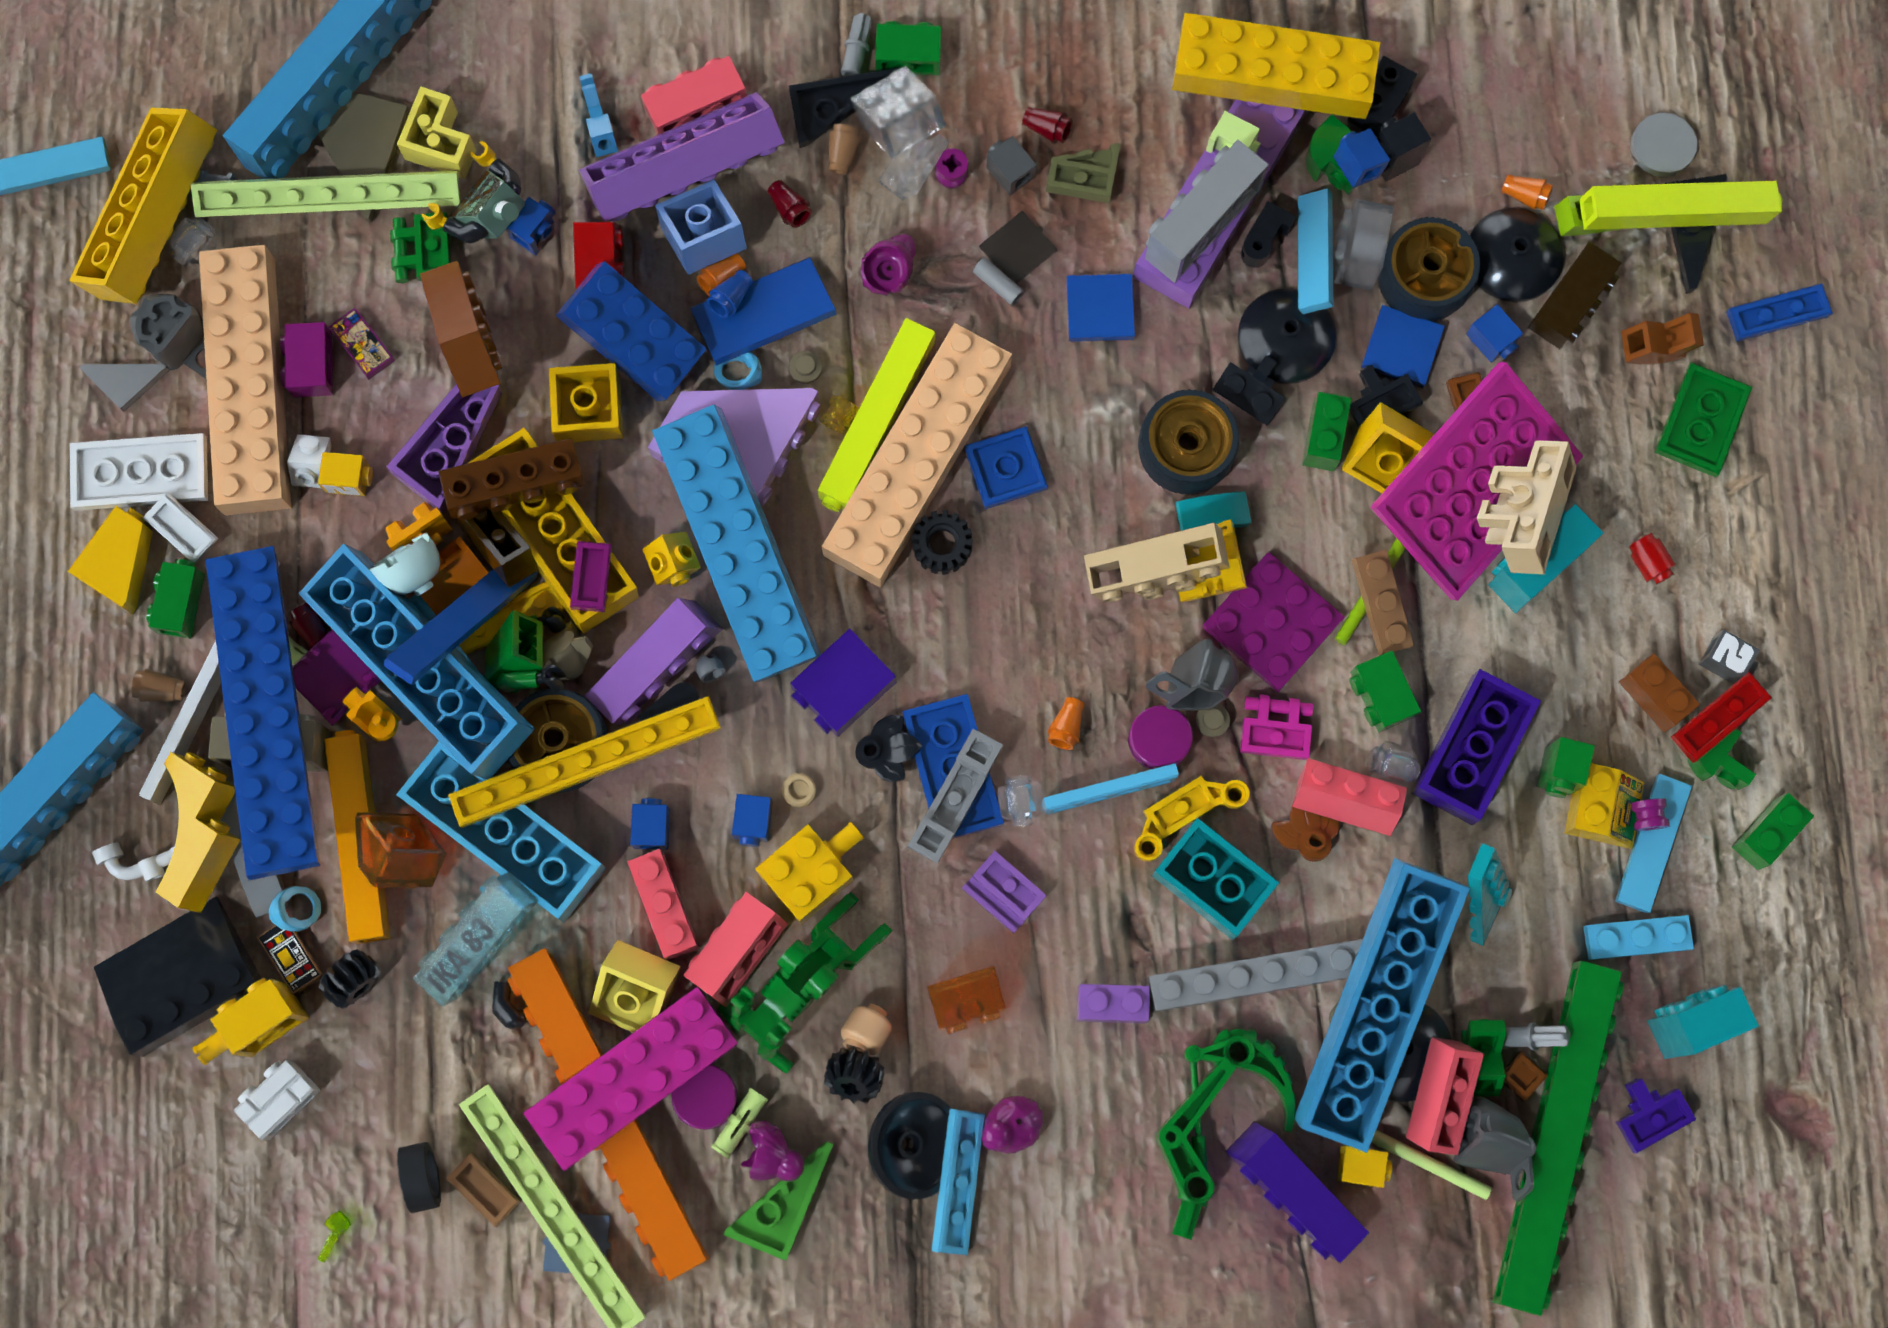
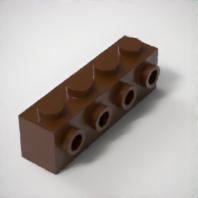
M572 438L438 471L447 509L452 519L458 517L459 520L474 518L478 515V512L490 509L494 512L509 509L512 506L511 504L521 501L536 503L542 501L546 495L554 493L559 495L572 494L578 490V487L584 486Z

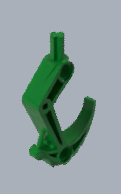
M1250 1027L1247 1030L1234 1029L1227 1031V1029H1224L1216 1035L1210 1046L1201 1049L1197 1045H1192L1185 1049L1184 1058L1190 1063L1192 1092L1156 1133L1157 1144L1169 1167L1178 1191L1177 1198L1182 1199L1172 1234L1189 1240L1193 1238L1202 1206L1207 1208L1209 1200L1214 1193L1213 1180L1208 1174L1206 1136H1202L1201 1116L1235 1069L1260 1076L1276 1090L1284 1110V1126L1282 1131L1292 1133L1295 1117V1094L1291 1086L1293 1084L1291 1074L1286 1072L1284 1068L1286 1062L1283 1056L1277 1057L1274 1053L1276 1048L1269 1039H1266L1264 1042L1258 1040L1257 1031ZM1240 1043L1245 1048L1246 1057L1242 1062H1235L1231 1059L1229 1055L1231 1044ZM1197 1062L1213 1063L1214 1067L1198 1083ZM1195 1126V1137H1192L1191 1146L1187 1136ZM1194 1177L1201 1178L1206 1186L1204 1194L1198 1198L1191 1196L1188 1191V1183Z

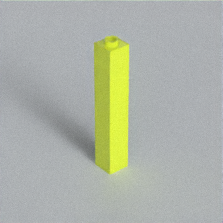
M1777 181L1592 186L1579 199L1584 230L1767 224L1782 212V196L1778 191Z
M905 318L818 488L819 499L822 500L821 504L835 512L845 508L896 421L935 344V331Z

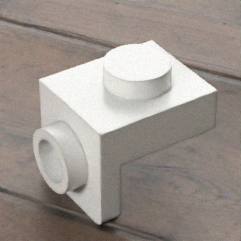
M297 434L287 460L292 485L321 488L318 485L322 452H330L332 448L330 437Z

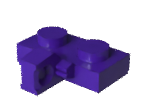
M1636 1078L1624 1085L1633 1101L1628 1104L1632 1113L1617 1120L1616 1124L1631 1151L1637 1154L1695 1121L1696 1118L1680 1089L1674 1088L1660 1096L1656 1090L1649 1092L1643 1079Z

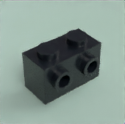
M1383 55L1377 65L1373 102L1366 119L1348 117L1347 121L1364 130L1371 129L1373 134L1378 137L1380 127L1395 116L1410 91L1417 73Z
M1415 112L1400 120L1392 118L1380 127L1377 140L1390 159L1381 174L1385 182L1418 166L1431 141L1429 134Z

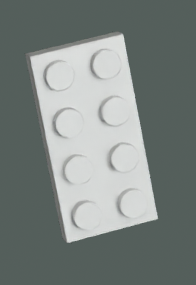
M203 433L70 443V507L75 511L114 508L115 506L155 505L165 493H169L179 503L208 501L207 437Z

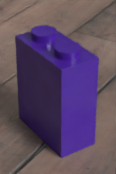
M849 628L790 682L791 688L794 691L791 697L803 710L809 707L817 715L814 721L826 734L832 731L839 737L897 682L896 676Z

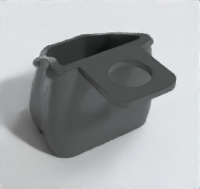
M173 294L146 296L139 309L130 316V326L136 343L150 352L157 361L164 364L169 370L178 369L182 364H185L206 378V368L198 366L196 361L198 354L205 350L203 319L197 308L183 302Z
M1204 639L1174 660L1171 673L1162 671L1148 680L1146 688L1167 700L1166 708L1170 710L1193 711L1211 709L1227 699L1236 686L1239 676L1235 662L1229 652L1215 647L1212 644L1213 640ZM1161 681H1169L1168 691L1160 689L1157 684Z
M1486 1098L1476 1099L1470 1106L1459 1153L1454 1155L1453 1161L1469 1168L1510 1175L1514 1201L1519 1202L1533 1190L1534 1178L1531 1156L1536 1151L1534 1140L1530 1138L1518 1116L1512 1115ZM1525 1170L1526 1182L1520 1190L1518 1180L1521 1172Z

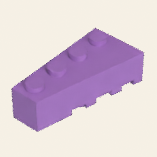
M456 384L386 466L394 477L433 508L437 507L442 515L447 505L438 471L468 464L502 395L500 386L496 385L462 398Z
M677 598L585 696L612 724H623L624 722L628 724L641 712L640 707L647 700L656 697L664 688V684L679 673L723 628L696 601Z

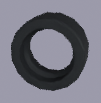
M421 1142L400 1147L397 1152L398 1176L407 1209L410 1213H416L440 1207V1180L431 1146L428 1142Z

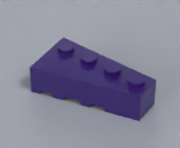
M1253 1122L1225 1151L1241 1167L1240 1173L1252 1185L1258 1184L1266 1192L1263 1197L1276 1210L1279 1211L1281 1208L1289 1216L1287 1222L1300 1235L1306 1233L1313 1240L1310 1246L1324 1260L1331 1257L1341 1263L1369 1234L1364 1226L1274 1132Z

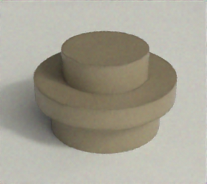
M801 351L791 358L789 371L797 382L809 384L816 381L821 375L822 363L815 353Z
M1219 704L1211 709L1199 710L1196 715V726L1207 737L1221 736L1226 732L1230 724L1227 710Z

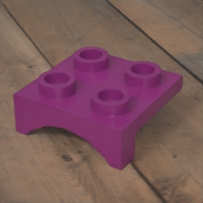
M333 629L293 665L295 688L332 726L349 709L342 701L355 687H358L365 694L381 681Z

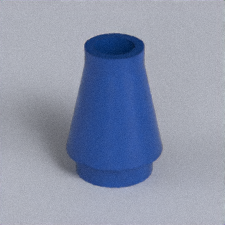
M738 270L733 276L710 290L709 298L707 299L709 308L716 315L723 318L735 314L747 290L753 284L751 276L743 270Z

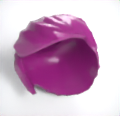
M905 233L897 234L891 237L890 240L879 241L861 259L860 269L863 287L869 289L872 293L887 296L891 292H900L908 284L913 272V258L916 254L915 241L910 235ZM888 266L892 267L891 271L887 270Z
M1017 1095L1003 1098L985 1117L981 1138L983 1145L987 1149L1006 1154L1017 1153L1034 1145L1039 1139L1040 1129L1044 1125L1043 1111L1039 1108L1037 1102L1024 1096ZM1017 1119H1019V1120L1021 1121V1124H1020V1125L1017 1124V1122H1016Z
M766 1120L753 1121L749 1133L752 1143L757 1149L752 1152L748 1160L741 1163L742 1167L751 1168L749 1173L750 1179L758 1181L779 1178L782 1181H795L799 1179L804 1172V1160L801 1154L789 1149L782 1131L777 1126Z

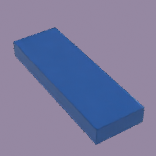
M1823 284L1731 307L1726 311L1736 342L1828 318L1833 314Z

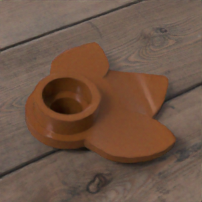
M1291 806L1290 820L1273 822L1271 828L1275 838L1284 848L1298 850L1303 858L1316 862L1325 859L1330 854L1332 849L1331 840L1338 834L1340 823L1338 820ZM1309 841H1318L1321 844V846L1314 847L1310 844Z

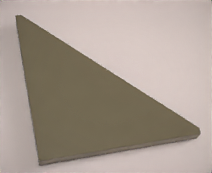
M352 92L349 102L337 110L331 118L328 127L321 130L318 134L340 175L388 174L397 148V142L409 113V108L407 105ZM375 209L360 210L366 222L371 223Z

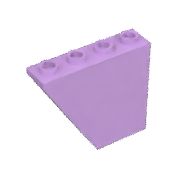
M813 388L681 391L660 427L713 404L722 408L759 502L764 506L772 493L771 483L775 476L780 478L785 472L789 460L786 459L792 448L796 450L800 446L805 436V432L802 430L808 420L811 422L815 420L821 409V404L819 403V393ZM654 437L648 446L651 457L665 464Z

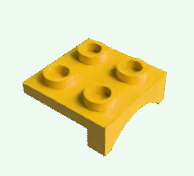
M1231 519L1216 524L1223 532L1230 568L1220 570L1221 574L1219 576L1207 578L1204 582L1196 583V588L1193 590L1179 592L1181 603L1247 588L1235 528ZM1215 544L1199 548L1200 556L1188 558L1187 564L1192 565L1216 559Z

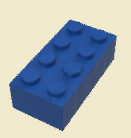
M605 261L597 264L555 315L607 360L615 363L620 371L656 401L667 400L707 350V348Z

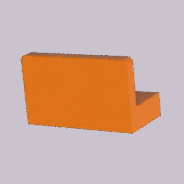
M460 536L439 552L441 562L439 571L431 579L434 586L420 595L436 615L489 573Z

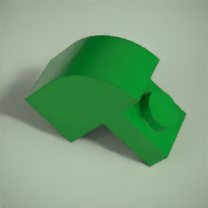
M1331 114L1312 136L1306 153V167L1315 182L1326 174L1329 182L1336 189L1344 190L1349 195L1355 188H1352L1333 156L1340 145V140L1352 131Z
M1738 729L1733 730L1694 763L1688 758L1692 771L1701 781L1715 774L1717 775L1718 782L1729 789L1736 788L1740 790L1750 785L1756 774L1728 755L1742 732Z
M1469 1020L1467 1030H1462L1460 1042L1484 1053L1473 1096H1500L1505 1079L1501 1051L1507 1032L1504 1020Z

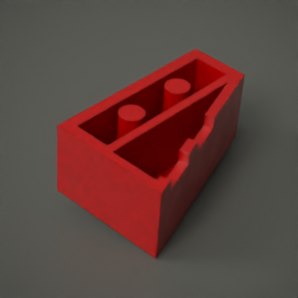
M573 222L575 290L592 269L604 261L624 277V265L620 263V250L623 249L621 225L615 222Z

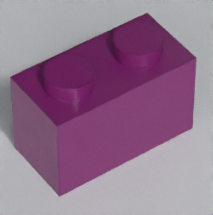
M325 322L285 324V336L280 337L281 353L285 356V367H281L280 370L282 386L294 398L333 395L331 330Z

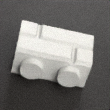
M279 1060L272 1064L264 1073L266 1079L257 1088L254 1085L247 1088L237 1099L240 1104L234 1109V1112L261 1140L269 1141L321 1091L307 1077L304 1071L295 1062L285 1060L283 1063Z

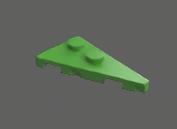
M825 1141L804 1160V1172L799 1179L795 1181L781 1180L730 1225L723 1235L787 1261L834 1144Z

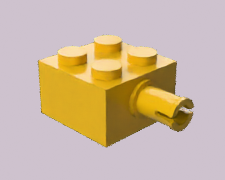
M849 822L846 827L828 842L826 840L822 841L807 824L758 865L755 870L802 925L854 881L853 876L842 865L840 857L860 840L862 841L864 837Z
M263 978L247 988L248 994L238 1001L234 998L218 1007L217 1011L219 1014L210 1019L217 1032L198 1045L193 1046L192 1049L195 1054H200L197 1058L203 1065H207L227 1049L230 1050L232 1055L252 1058L310 1017L284 982Z

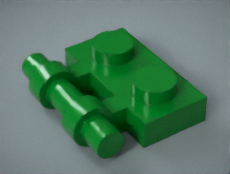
M443 212L445 218L448 219L449 217L447 213ZM428 213V214H425V215H426V216H433L434 213ZM421 214L413 215L414 227L406 228L405 218H393L390 242L394 244V257L391 259L392 270L395 271L397 283L409 282L408 271L411 269H416V276L419 281H422L420 273L451 263L449 234L443 231V227L439 229L429 228ZM410 241H415V255H407V243Z

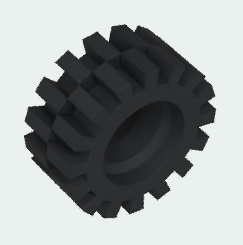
M942 510L941 514L933 511L931 516L927 517L925 515L921 518V523H917L915 526V532L912 536L915 558L917 562H921V567L925 570L927 568L931 569V573L937 574V571H940L942 575H946L950 570L956 572L959 570V566H964L967 563V558L971 555L972 532L970 528L968 529L967 522L964 519H959L958 514L953 513V515H950L948 510ZM938 531H947L953 535L956 542L955 547L947 554H938L929 545L931 536Z

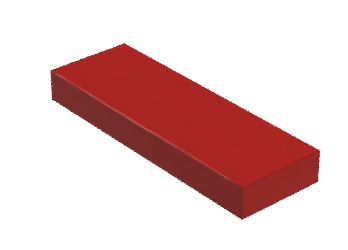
M1748 672L1670 736V738L1690 761L1694 763L1772 699V697L1754 676Z

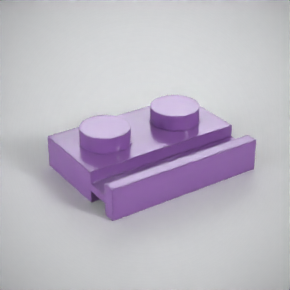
M996 851L988 857L962 887V890L1013 934L1047 896Z

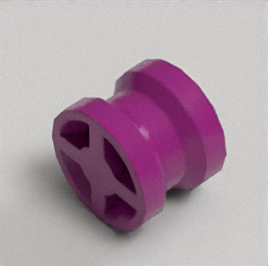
M955 148L942 151L936 160L937 180L941 185L950 189L963 185L968 176V159L965 153Z
M1649 799L1631 803L1632 811L1636 813L1637 818L1634 823L1635 831H1650L1670 827L1669 819L1664 814V809L1667 807L1666 799Z

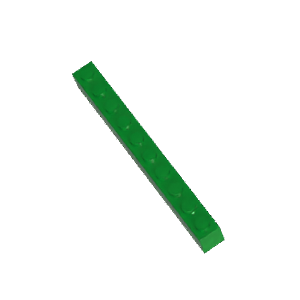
M1578 961L1572 964L1558 1025L1567 1026L1570 1032L1569 1044L1552 1048L1546 1073L1548 1076L1544 1081L1531 1136L1536 1145V1151L1531 1156L1534 1187L1522 1200L1516 1201L1492 1303L1537 1316H1542L1543 1310H1547L1550 1305L1552 1296L1551 1289H1548L1550 1277L1556 1274L1559 1267L1560 1255L1556 1254L1559 1240L1563 1241L1567 1233L1568 1220L1564 1219L1567 1205H1572L1576 1194V1186L1572 1185L1575 1171H1580L1584 1160V1151L1580 1149L1583 1137L1589 1135L1592 1125V1117L1588 1116L1591 1102H1596L1600 1091V1083L1596 1082L1599 1069L1604 1068L1608 1057V1049L1604 1048L1607 1035L1610 1036L1615 1027L1616 1016L1612 1015L1614 1003L1620 1000L1623 992L1624 983L1620 981L1622 973L1620 971L1585 961ZM1523 1170L1519 1187L1520 1190L1524 1187L1526 1182L1525 1170Z

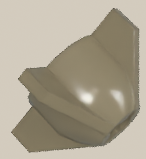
M567 622L566 627L561 633L554 635L543 644V668L539 673H542L549 665H556L566 675L564 678H559L561 681L574 680L585 670L594 645L586 635L579 637L578 630L573 623Z

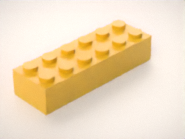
M1184 13L1172 90L1366 119L1373 102L1380 42Z
M150 108L70 277V282L100 300L137 304L146 291V283L152 270L157 267L160 261L159 255L165 242L173 233V225L177 216L187 203L186 197L191 188L190 184L198 179L204 158L213 147V139L217 133L216 128L188 109Z
M524 427L468 463L537 447V444ZM554 493L546 495L542 501L536 503L521 501L511 504L512 506L509 509L501 511L531 548L537 570L582 634L639 598L636 585L612 552L605 612L571 610L570 602L577 541L605 543L572 494L559 495Z

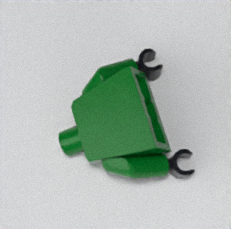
M553 606L548 607L540 617H537L536 614L527 616L512 610L485 651V674L483 676L497 690L517 693L520 689L539 687L541 683H546L554 692H559L565 688V684L559 678H564L566 675L558 666L549 665L542 673H539L543 668V626L547 625L553 633L563 630L566 627L563 621L565 617L560 610Z

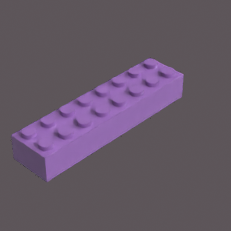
M1235 100L1228 112L1260 129L1256 141L1261 144L1256 154L1269 164L1261 186L1262 189L1308 111ZM1205 149L1177 197L1181 193L1187 195L1194 187L1192 182L1203 169L1209 171L1215 165L1213 160L1219 150L1214 149L1211 154ZM1259 192L1176 283L1172 282L1145 259L1148 246H1146L1135 265L1133 278L1190 309ZM1169 208L1168 212L1166 213L1164 219H1165V218L1170 214V212L1172 211L1170 208Z

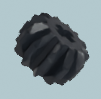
M358 949L352 950L350 953L344 954L339 960H336L331 967L327 968V972L321 977L319 989L330 1003L332 1002L341 1009L346 1008L351 1004H355L358 999L364 997L367 991L372 989V985L378 981L380 969L369 955L367 956Z
M853 1047L851 1051L840 1048L838 1053H832L831 1058L827 1062L824 1084L830 1087L829 1093L839 1095L841 1101L848 1099L853 1104L857 1100L868 1103L870 1098H876L881 1090L884 1067L879 1064L878 1057L868 1055V1050L861 1052L856 1047Z

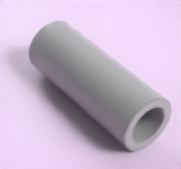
M986 257L982 258L974 267L973 273L1011 306L1017 303L1024 294L1022 288Z

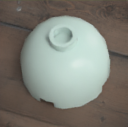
M427 532L412 539L414 542L412 545L407 544L397 548L370 569L378 581L393 593L405 595L414 592L416 596H419L434 586L431 579L439 571L441 563L440 554Z

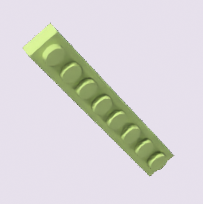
M458 170L206 181L190 184L195 217L429 207V203H436L438 206H458L461 202Z
M487 1084L460 1103L459 1106L608 1328H633L647 1317L491 1085Z

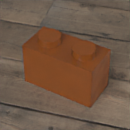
M1655 653L1643 660L1619 681L1620 685L1663 732L1676 726L1700 705Z

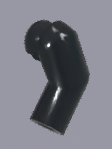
M494 982L493 1014L506 1028L523 1027L526 1024L527 1018L523 1010H517L510 1002L511 987L509 983Z

